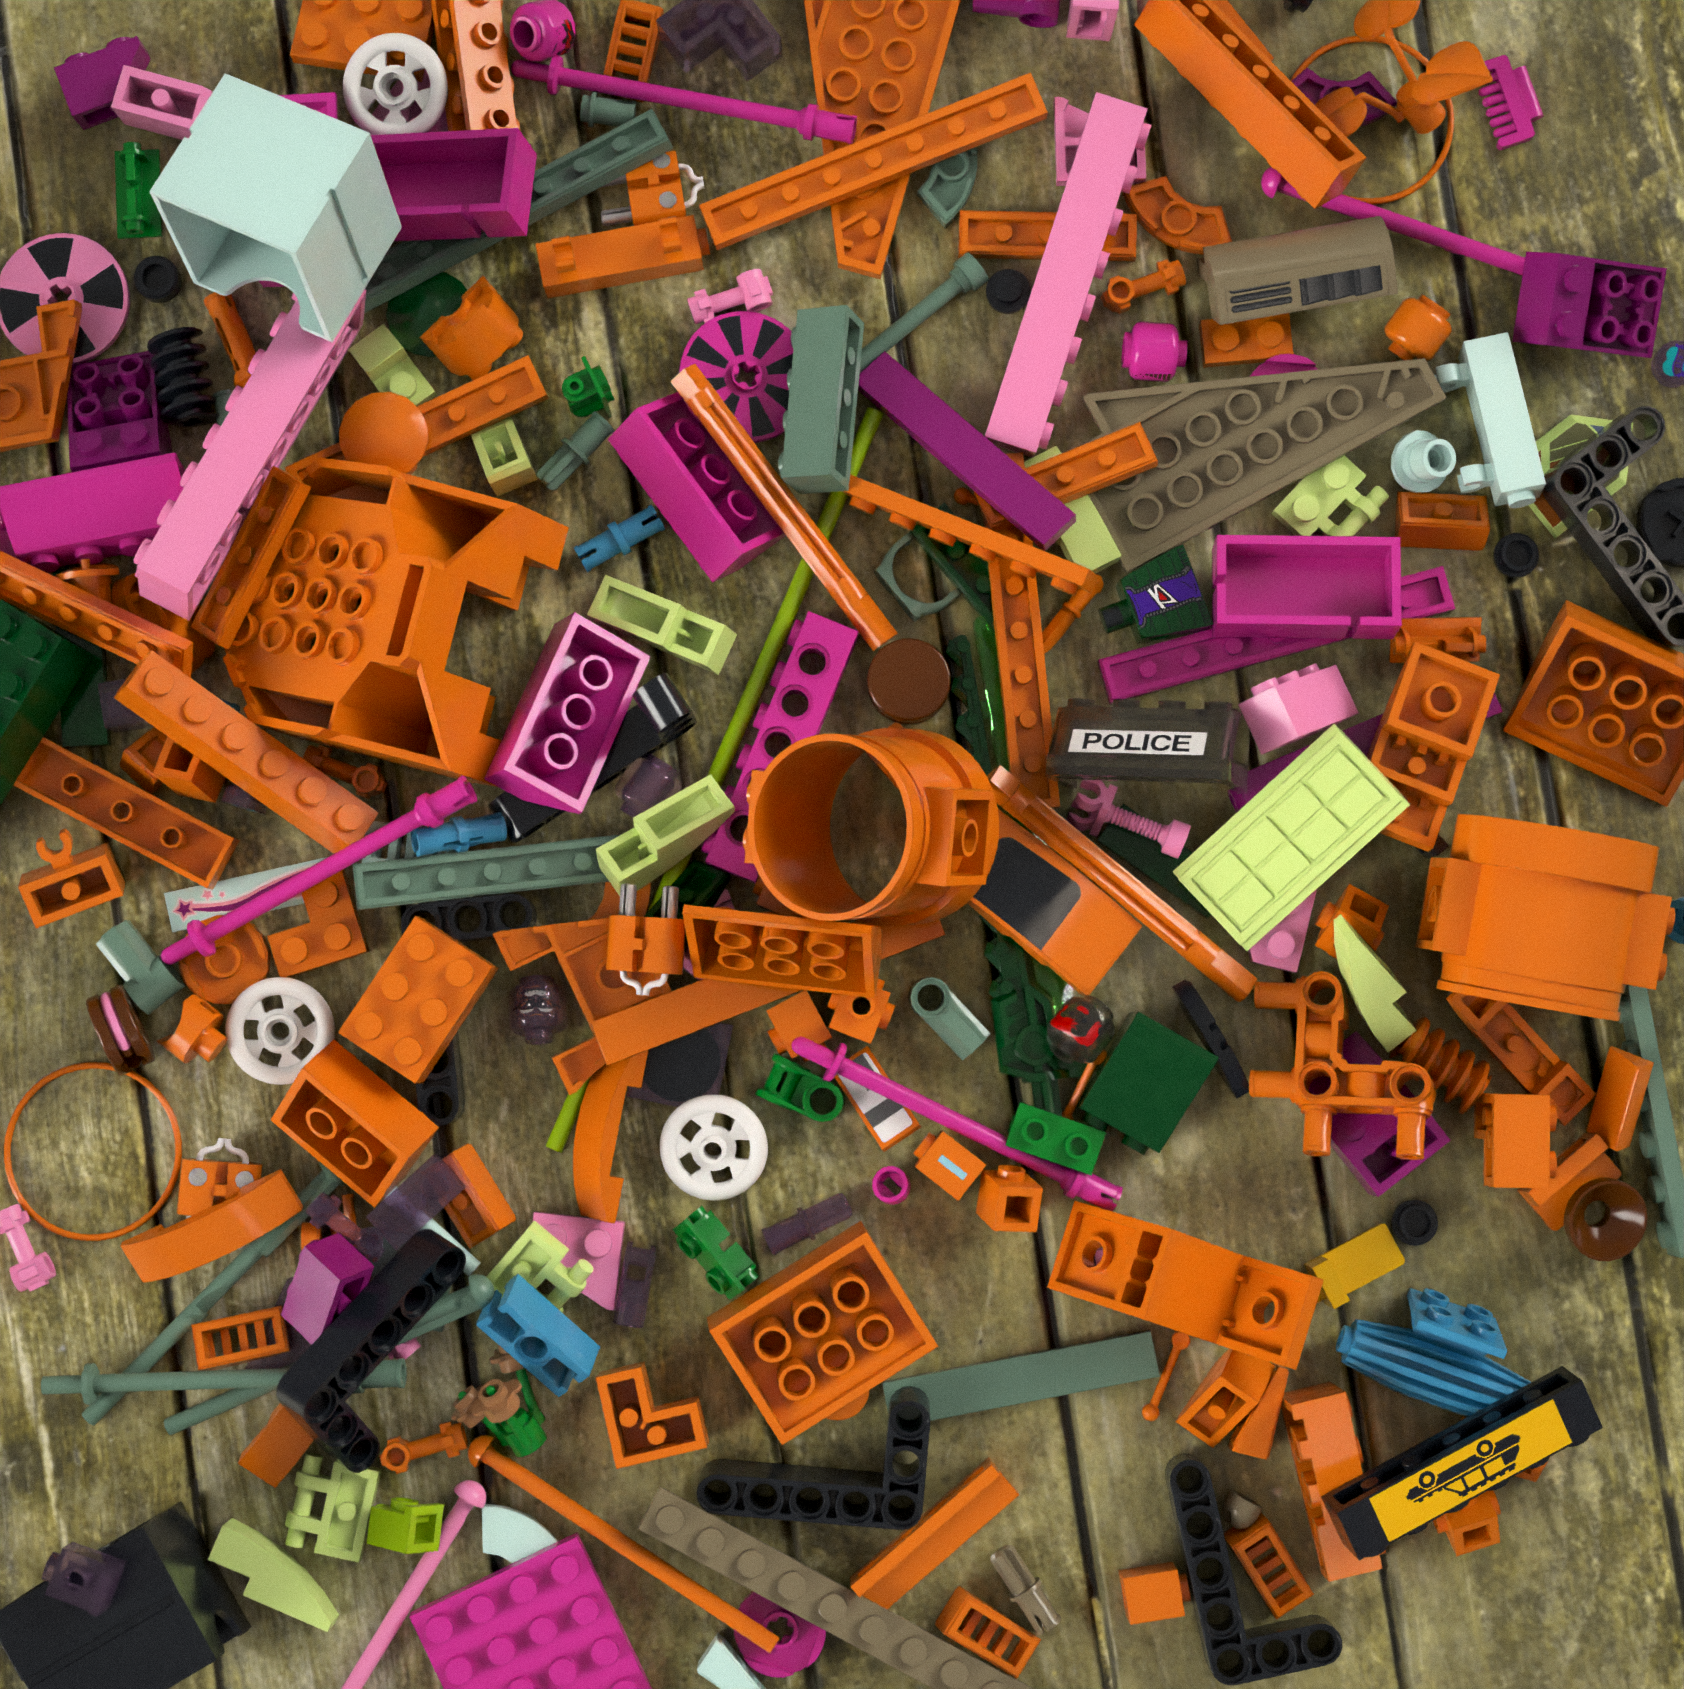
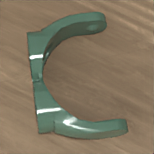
M909 532L889 549L880 566L874 570V574L883 587L891 595L895 596L904 612L916 622L921 617L942 611L962 593L956 588L949 592L944 599L935 603H926L914 600L900 590L893 575V559L900 550L908 546L915 538Z

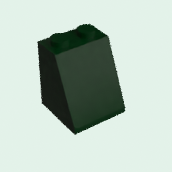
M1139 1011L1130 1012L1109 1047L1106 1059L1099 1065L1076 1106L1085 1112L1081 1120L1104 1132L1107 1131L1109 1126L1125 1135L1121 1143L1144 1156L1148 1149L1160 1153L1219 1057Z

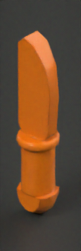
M1096 574L1098 579L1092 593L1078 589L1076 595H1072L1068 602L1063 603V608L1060 609L1042 632L1044 654L1051 650L1062 638L1075 618L1079 619L1081 617V612L1097 593L1100 594L1104 585L1102 576Z

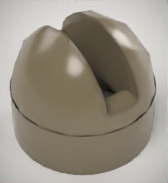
M1231 1489L1224 1500L1222 1508L1223 1518L1228 1524H1232L1235 1529H1245L1251 1527L1258 1519L1263 1507L1245 1495Z

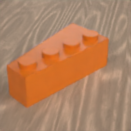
M1326 1382L1284 1392L1281 1412L1321 1574L1330 1582L1383 1569L1380 1555L1386 1554V1550L1377 1556L1365 1557L1359 1561L1343 1545L1321 1498L1326 1493L1363 1474L1361 1464L1364 1463L1359 1440L1354 1434L1351 1419L1352 1409L1346 1391L1332 1382Z

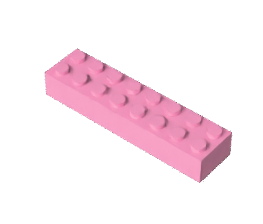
M364 289L333 342L304 331L300 327V305L295 294H292V299L295 300V303L288 314L282 311L276 318L270 331V336L273 337V340L267 350L258 349L252 358L247 371L251 374V377L245 387L236 386L231 393L225 410L229 413L221 426L216 423L213 424L203 442V448L206 449V452L199 464L192 461L186 468L180 481V486L184 487L178 499L176 502L169 499L161 510L157 519V524L161 527L154 539L146 538L140 545L134 557V563L137 564L135 577L138 578L140 596L188 621L190 620L223 564L272 466L280 467L363 326L367 290Z

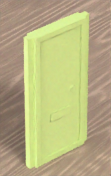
M1333 724L1174 869L1173 873L1237 943L1248 951L1410 806V803L1345 733Z

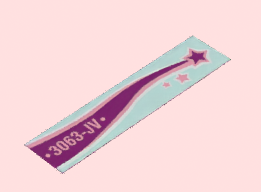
M327 857L221 880L217 882L213 890L199 885L164 893L172 933L186 930L187 923L192 920L202 921L216 915H226ZM302 893L270 911L304 904Z

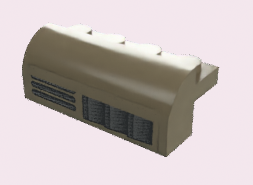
M1380 216L1203 247L1204 258L1197 259L1199 277L1206 281L1208 285L1211 318L1219 325L1398 294L1392 243L1386 224Z

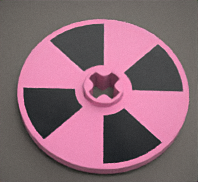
M49 234L34 239L22 246L11 256L0 274V326L10 342L25 355L41 353L42 346L36 306L58 302L55 295L62 290L66 295H69L68 300L75 299L82 303V315L73 359V365H77L101 355L119 337L129 314V285L120 264L112 254L97 242L76 234Z

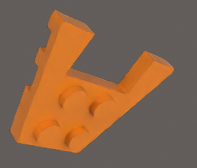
M75 299L36 306L42 346L41 353L0 360V452L59 441L82 315V303Z
M609 917L502 930L492 934L509 971L515 970L554 951L593 1033L592 1038L551 1057L569 1095L577 1092L605 1064L590 1023L672 991L668 981H666L662 986L652 988L649 996L636 995L635 987L622 981L620 971L606 970ZM627 971L628 977L637 980L643 988L650 981L659 980L662 975L661 973Z

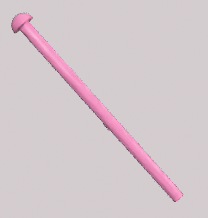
M465 1480L455 1486L453 1490L459 1497L453 1509L442 1523L439 1551L425 1552L341 1689H362L463 1526L468 1513L474 1506L484 1508L487 1497L485 1489L480 1483L473 1480Z

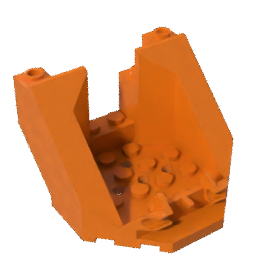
M317 458L306 468L308 476L302 480V482L312 488L230 648L224 647L226 655L223 657L234 687L240 688L247 703L243 708L247 719L258 726L306 741L454 779L463 775L467 778V782L498 787L484 779L501 742L499 739L486 735L496 697L489 695L491 688L444 671L464 593L466 591L504 608L518 611L529 567L558 571L569 527L520 504L399 472L388 466ZM339 548V553L336 559L334 560V554L336 550ZM294 587L293 595H292V597L290 598V597H289V596H290V592H291L292 588ZM328 592L326 601H325L324 604H323V603H322L323 597H324V595ZM362 597L361 604L356 610V603ZM316 636L315 644L311 649V642Z

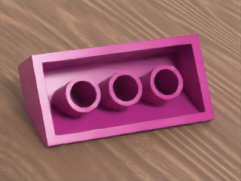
M678 392L636 408L608 438V441L617 451L621 460L628 466L647 495L658 507L674 532L680 537L712 582L740 570L786 536L710 433L691 415Z
M174 452L0 486V510L15 556L19 560L46 573L55 572L61 566L81 564L80 559L90 558V564L93 565L100 563L103 558L118 555L135 556L142 542L146 538L153 540L161 526L157 524V519L169 499L176 502L184 487L180 486V481L186 469Z
M576 612L555 623L484 779L523 801L576 814L582 813L632 701V695L639 685L651 656Z

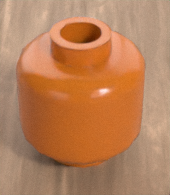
M1421 294L1418 300L1411 297L1406 298L1385 325L1384 332L1392 341L1388 350L1402 360H1413L1414 357L1417 359L1425 358L1426 361L1432 360L1452 332L1451 324L1447 321L1451 314L1423 294Z

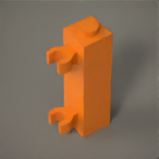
M694 215L676 218V216L658 219L657 222L575 237H558L551 239V241L535 244L543 288L548 299L704 270L702 256L710 255L706 228L696 229Z

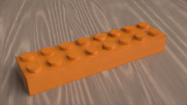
M44 736L13 785L211 890L217 884L240 841Z

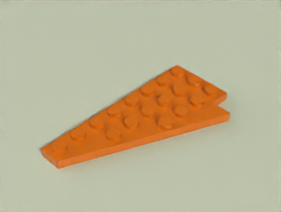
M803 0L817 105H819V110L851 116L857 115V128L853 143L929 113L961 0ZM821 138L823 155L850 145L846 142ZM911 173L830 205L838 268L881 280Z

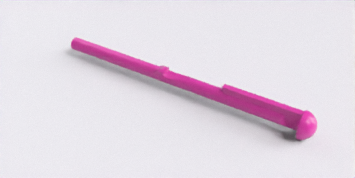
M1269 167L1263 173L1261 187L1268 197L1273 199L1277 191L1306 201L1299 196L1296 189L1277 170ZM1343 194L1320 206L1358 220L1380 216L1388 230L1443 248L1450 253L1464 255L1523 275L1525 257Z

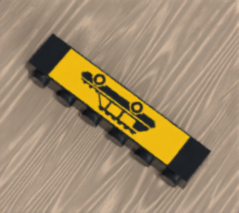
M1561 1366L1326 1493L1321 1498L1343 1545L1360 1561L1365 1557H1374L1381 1554L1389 1544L1405 1535H1413L1423 1531L1429 1522L1438 1517L1463 1509L1470 1500L1484 1492L1502 1488L1509 1482L1510 1478L1527 1469H1534L1544 1465L1550 1456L1561 1450L1584 1443L1591 1434L1603 1427L1583 1381Z

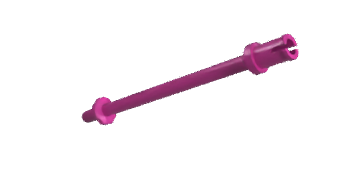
M561 56L552 57L550 65L515 60L511 64L510 69L511 73L518 78L547 83V92L551 95H557L561 86L595 91L795 128L799 134L803 135L804 140L812 141L814 137L852 144L857 128V115L851 116L819 110V105L809 103L807 107L798 111L564 68Z
M462 775L456 781L431 795L425 792L416 797L414 809L208 925L205 926L199 920L188 922L187 931L189 935L162 950L160 955L162 962L172 965L196 951H199L204 957L214 955L216 953L214 941L418 827L424 825L435 829L444 824V818L469 804L477 802L474 788L470 782H467V778Z
M802 1036L796 1037L792 1041V1050L796 1054L826 1068L823 1080L830 1082L836 1074H839L1059 1182L1061 1189H1063V1195L1071 1199L1077 1196L1099 1208L1113 1212L1117 1204L1113 1203L1112 1199L1101 1195V1193L1118 1201L1121 1198L1123 1190L1121 1186H1116L1094 1174L1091 1176L1005 1146L1008 1137L846 1058L847 1045L840 1043L834 1052Z

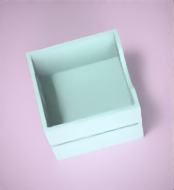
M225 73L190 127V137L183 138L149 192L194 284L227 296L239 287L255 281L280 283L289 288L299 301L300 327L304 331L333 342L402 228L371 135L367 131Z

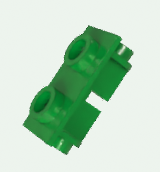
M125 142L123 143V150L114 151L117 238L163 237L162 217L149 192L160 176V150H142L141 143Z
M583 356L581 359L585 369L568 376L563 381L562 393L573 415L583 418L591 415L594 411L597 412L604 409L608 418H610L612 414L608 403L615 399L600 365L591 369L586 357Z
M1019 1102L1016 1114L1012 1116L1007 1129L1009 1135L1005 1146L1092 1176L1106 1132Z
M701 1205L688 1218L672 1229L678 1236L676 1241L683 1253L691 1259L696 1258L707 1272L705 1277L709 1285L717 1293L725 1294L729 1300L745 1290L749 1284L759 1277L754 1270L757 1267L756 1264L737 1242L725 1251L720 1248L719 1244L731 1234L714 1215L712 1210L707 1212Z

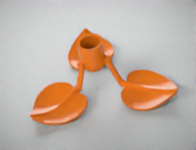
M1368 0L1355 17L1354 31L1360 39L1365 41L1373 40L1384 33L1389 46L1409 81L1396 94L1397 107L1395 108L1366 92H1361L1355 96L1350 87H1342L1332 91L1321 98L1315 106L1346 137L1353 134L1363 123L1367 114L1365 103L1393 116L1398 123L1406 118L1418 134L1429 133L1435 130L1446 116V110L1439 101L1493 82L1492 75L1485 65L1480 50L1468 41L1452 44L1435 54L1428 62L1426 72L1421 73L1417 79L1394 36L1393 28L1405 25L1414 18L1419 9L1420 0Z

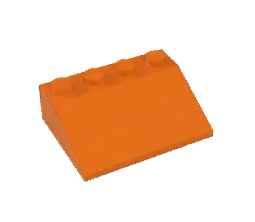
M1565 600L1539 649L1503 727V731L1667 807L1684 779V654Z
M684 904L682 914L694 978L875 998L883 950L882 930L879 927L864 922L821 921L808 917L783 916L774 912L756 913L738 911L728 907L712 908Z
M862 1221L854 1224L707 1317L709 1332L781 1445H784L938 1347Z

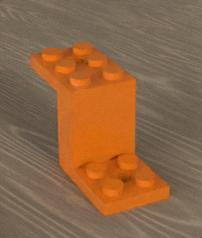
M1074 1201L1047 1288L1296 1370L1324 1280L1235 1253L1171 1228ZM1100 1247H1103L1102 1259L1095 1266V1253ZM1273 1301L1275 1306L1273 1317L1265 1323V1308Z

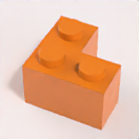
M1483 1093L1474 1104V1138L1484 1139V1186L1550 1189V1178H1555L1557 1171L1555 1151H1550V1132H1555L1557 1111L1555 1105L1550 1104V1095Z
M645 1361L601 1371L597 1375V1386L616 1469L707 1448L709 1436L699 1396L655 1406Z

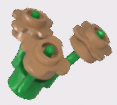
M497 1344L498 1349L494 1351L495 1355L489 1359L490 1363L499 1364L502 1373L516 1372L518 1379H512L508 1382L492 1379L484 1385L481 1384L476 1389L472 1385L464 1391L459 1392L458 1398L453 1403L456 1410L452 1414L451 1419L453 1421L457 1420L459 1423L463 1422L468 1428H472L482 1421L495 1434L502 1446L509 1445L516 1457H524L536 1451L546 1441L547 1435L541 1427L546 1418L537 1405L526 1369ZM522 1390L528 1408L527 1412L524 1408H519L520 1398L517 1393Z

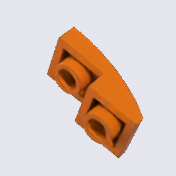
M280 1403L271 1413L266 1426L241 1453L238 1464L276 1488L314 1440Z

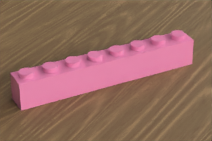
M1098 92L1095 94L985 433V437L997 447L1016 453L1023 452V455L1031 458L1035 456L1038 447L1047 449L1054 424L1046 421L1051 405L1060 407L1067 388L1068 381L1060 378L1065 362L1074 365L1082 339L1074 336L1079 319L1088 322L1096 296L1088 294L1093 277L1102 279L1110 253L1102 251L1107 234L1116 236L1124 210L1116 208L1121 192L1130 193L1137 172V167L1131 166L1130 162L1134 149L1143 151L1151 128L1150 124L1144 123L1148 108Z

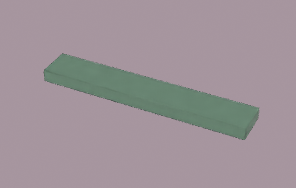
M620 835L352 864L357 910L609 882L599 868L595 849Z
M1150 1330L886 1380L882 1382L887 1411L891 1396L896 1390L907 1386H913L922 1390L929 1399L930 1421L1160 1377L1152 1334ZM906 1406L900 1409L897 1414L902 1419L909 1421L915 1420L922 1413L916 1407Z

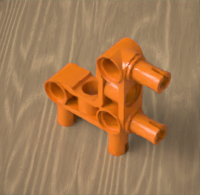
M1325 971L1314 972L1309 976L1297 978L1296 982L1256 981L1254 988V1004L1256 1009H1295L1296 1011L1295 1067H1292L1291 1071L1251 1070L1249 1075V1094L1251 1097L1290 1098L1291 1103L1298 1105L1300 1112L1305 1114L1303 1154L1330 1156L1332 1116L1337 1115V1113L1381 1114L1397 1117V1158L1405 1160L1424 1159L1425 1122L1433 1113V1103L1436 1098L1435 1085L1426 1069L1414 1063L1383 1060L1381 1065L1348 1064L1347 1060L1343 1058L1344 1031L1349 1029L1348 998L1341 983L1333 974ZM1331 988L1335 990V997L1330 1003L1326 1005L1314 1003V997L1321 989ZM1324 1076L1331 1079L1330 1088L1327 1092L1321 1095L1309 1093L1310 1084L1317 1077ZM1418 1079L1425 1083L1424 1090L1417 1097L1407 1098L1401 1095L1402 1087L1407 1081Z

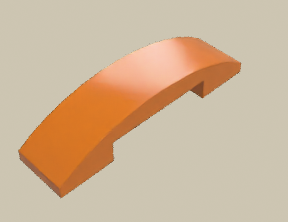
M1452 992L1446 998L1452 1009L1471 1033L1528 1094L1550 1095V1104L1555 1105L1557 1121L1561 1125L1566 1126L1596 1096V1093L1570 1064L1560 1060L1508 1002Z
M648 1050L609 1066H606L605 1063L591 1076L585 1090L577 1119L573 1148L574 1188L577 1204L582 1216L615 1224L624 1178L612 1176L610 1172L627 1086L642 1087Z
M282 1169L241 1187L238 1195L167 1228L160 1224L123 1241L120 1247L142 1282H153L190 1271L243 1247L302 1211L303 1204Z

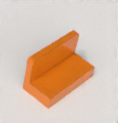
M1585 1132L1556 1157L1557 1171L1555 1178H1550V1189L1520 1188L1517 1191L1550 1230L1558 1231L1564 1226V1214L1568 1201L1579 1187L1590 1180L1598 1178L1619 1179L1622 1173L1604 1152L1609 1147L1597 1133Z

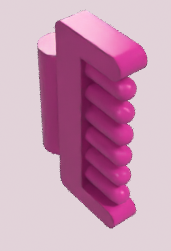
M1506 55L1484 61L1492 75L1493 82L1496 81L1497 83L1479 89L1478 93L1481 97L1499 91L1500 93L1483 99L1482 105L1488 107L1504 102L1487 109L1486 115L1493 117L1507 112L1505 115L1491 119L1489 124L1491 127H1497L1511 122V124L1493 131L1494 137H1501L1496 143V148L1504 150L1532 140L1535 131L1531 122L1541 119L1544 115L1526 66L1512 70Z

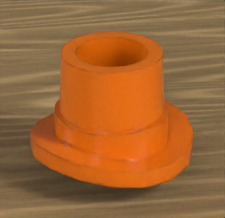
M90 558L80 559L81 566L55 575V577L112 603L110 584L112 583L111 575H119L120 573L119 567L116 565L105 563L91 565Z

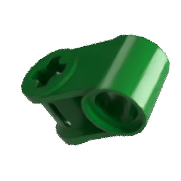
M776 1053L773 1054L771 1058L774 1062L763 1088H757L755 1095L816 1121H832L839 1117L845 1105L844 1094L840 1087L832 1082L823 1080L822 1077L811 1073V1070ZM787 1072L788 1075L783 1083L781 1090L778 1092V1088L783 1080L785 1073ZM821 1088L830 1089L836 1096L835 1108L832 1112L825 1115L817 1113L811 1103L813 1094Z

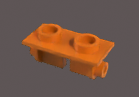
M1401 618L1402 626L1395 637L1390 639L1389 662L1405 663L1411 646L1415 641L1467 662H1479L1480 653L1486 652V636L1481 635L1482 618Z

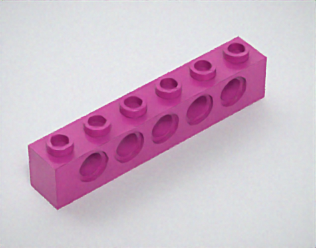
M808 611L804 622L796 619L787 641L788 645L793 646L787 663L783 661L778 662L770 682V686L775 687L776 691L770 704L762 702L753 723V727L759 729L753 746L745 743L738 758L736 769L741 770L742 773L736 788L728 785L724 792L735 806V812L703 843L701 851L708 854L705 860L707 865L756 884L759 877L758 871L754 864L744 863L745 850L743 842L734 839L731 833L732 826L738 819L748 818L749 804L746 793L748 784L751 781L752 770H765L774 759L765 750L766 743L773 736H784L792 745L801 739L819 735L858 640L859 631ZM816 653L825 660V667L820 673L809 675L801 670L799 666L800 661L807 654ZM793 694L803 696L809 704L806 712L797 717L786 714L782 708L784 700Z

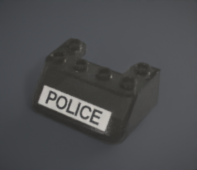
M1072 698L1068 699L1067 706L1059 707L1057 710L1046 756L1045 776L1068 789H1077V780L1225 784L1237 794H1247L1250 729L1243 714L1238 712V709L1232 708V703L1209 701L1204 702V709H1186V702L1162 700L1158 701V708H1140V701L1117 699L1113 700V707H1103L1095 705V700Z

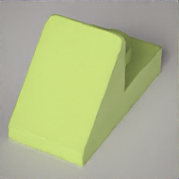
M384 323L348 349L379 392H392L404 396L416 406L437 396L435 390Z

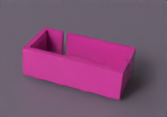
M518 128L371 135L402 226L394 241L481 238L482 230L489 238L527 236L537 154Z
M1217 535L1212 548V589H1215L1212 596V637L1343 639L1347 631L1352 630V639H1393L1402 626L1400 537Z

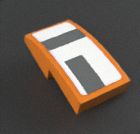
M868 1046L848 1058L889 1078ZM839 1074L835 1075V1080L883 1152L921 1128V1125L910 1109Z

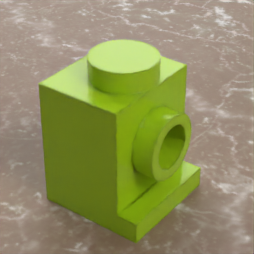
M395 1497L391 1498L390 1505L380 1503L376 1506H371L367 1544L404 1554L439 1551L444 1504H418L419 1501L416 1499Z

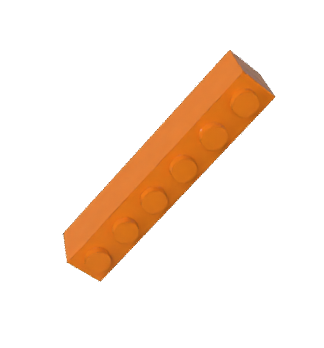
M1148 0L1134 26L1147 38L1153 47L1157 48L1177 68L1180 75L1186 78L1207 99L1208 103L1217 109L1236 128L1239 135L1246 139L1267 160L1268 164L1277 170L1296 189L1299 196L1316 209L1341 195L1367 157L1211 0Z
M153 650L138 662L113 697L333 854L363 838L379 814Z

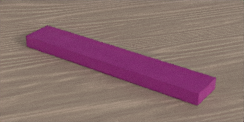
M884 351L860 373L858 391L1043 551H1046L1076 522V514L888 353Z

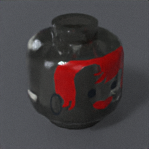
M1086 995L1084 998L1076 996L1066 1000L1047 1025V1034L1052 1042L1050 1049L1053 1054L1067 1064H1072L1074 1061L1089 1064L1095 1061L1114 1037L1115 1026L1112 1021L1114 1018L1112 1011L1102 1001L1090 995Z

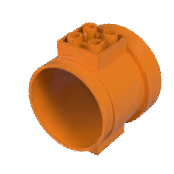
M880 728L863 732L859 735L819 734L801 739L788 746L770 762L765 770H752L751 781L748 784L746 793L749 812L748 824L743 834L744 863L754 864L769 891L782 904L800 915L821 921L859 919L881 926L925 924L937 921L956 912L977 893L982 885H986L987 876L993 865L999 840L997 802L992 786L979 763L967 750L950 738L932 731L910 728ZM866 751L880 761L894 779L904 803L907 823L905 848L900 864L887 886L868 903L853 891L843 877L833 853L830 836L831 809L838 786L850 766Z
M1457 814L1450 858L1430 859L1415 944L1416 948L1443 952L1441 958L1443 962L1440 980L1438 979L1436 989L1558 1012L1619 1021L1621 1012L1618 1011L1621 994H1624L1625 986L1631 985L1656 990L1657 981L1663 980L1667 969V955L1662 952L1665 935L1671 934L1676 914L1675 908L1670 907L1672 897L1652 894L1660 848L1643 842L1588 831L1506 818Z

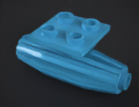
M1409 1288L1406 1296L1411 1312L1412 1329L1355 1319L1351 1327L1347 1325L1342 1327L1336 1342V1351L1341 1353V1362L1392 1391L1464 1416H1470L1531 1383L1528 1379L1485 1356L1490 1354L1504 1359L1507 1353L1496 1318L1493 1317L1489 1310L1475 1304H1467L1466 1307L1449 1302L1450 1299L1446 1295L1433 1289L1426 1288L1423 1292Z

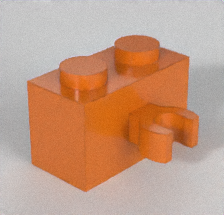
M66 828L60 830L59 833L60 839L63 842V847L60 850L54 851L49 849L43 837L37 839L36 849L39 856L51 864L22 874L18 889L36 928L123 896L126 882L108 842L71 855L73 838Z

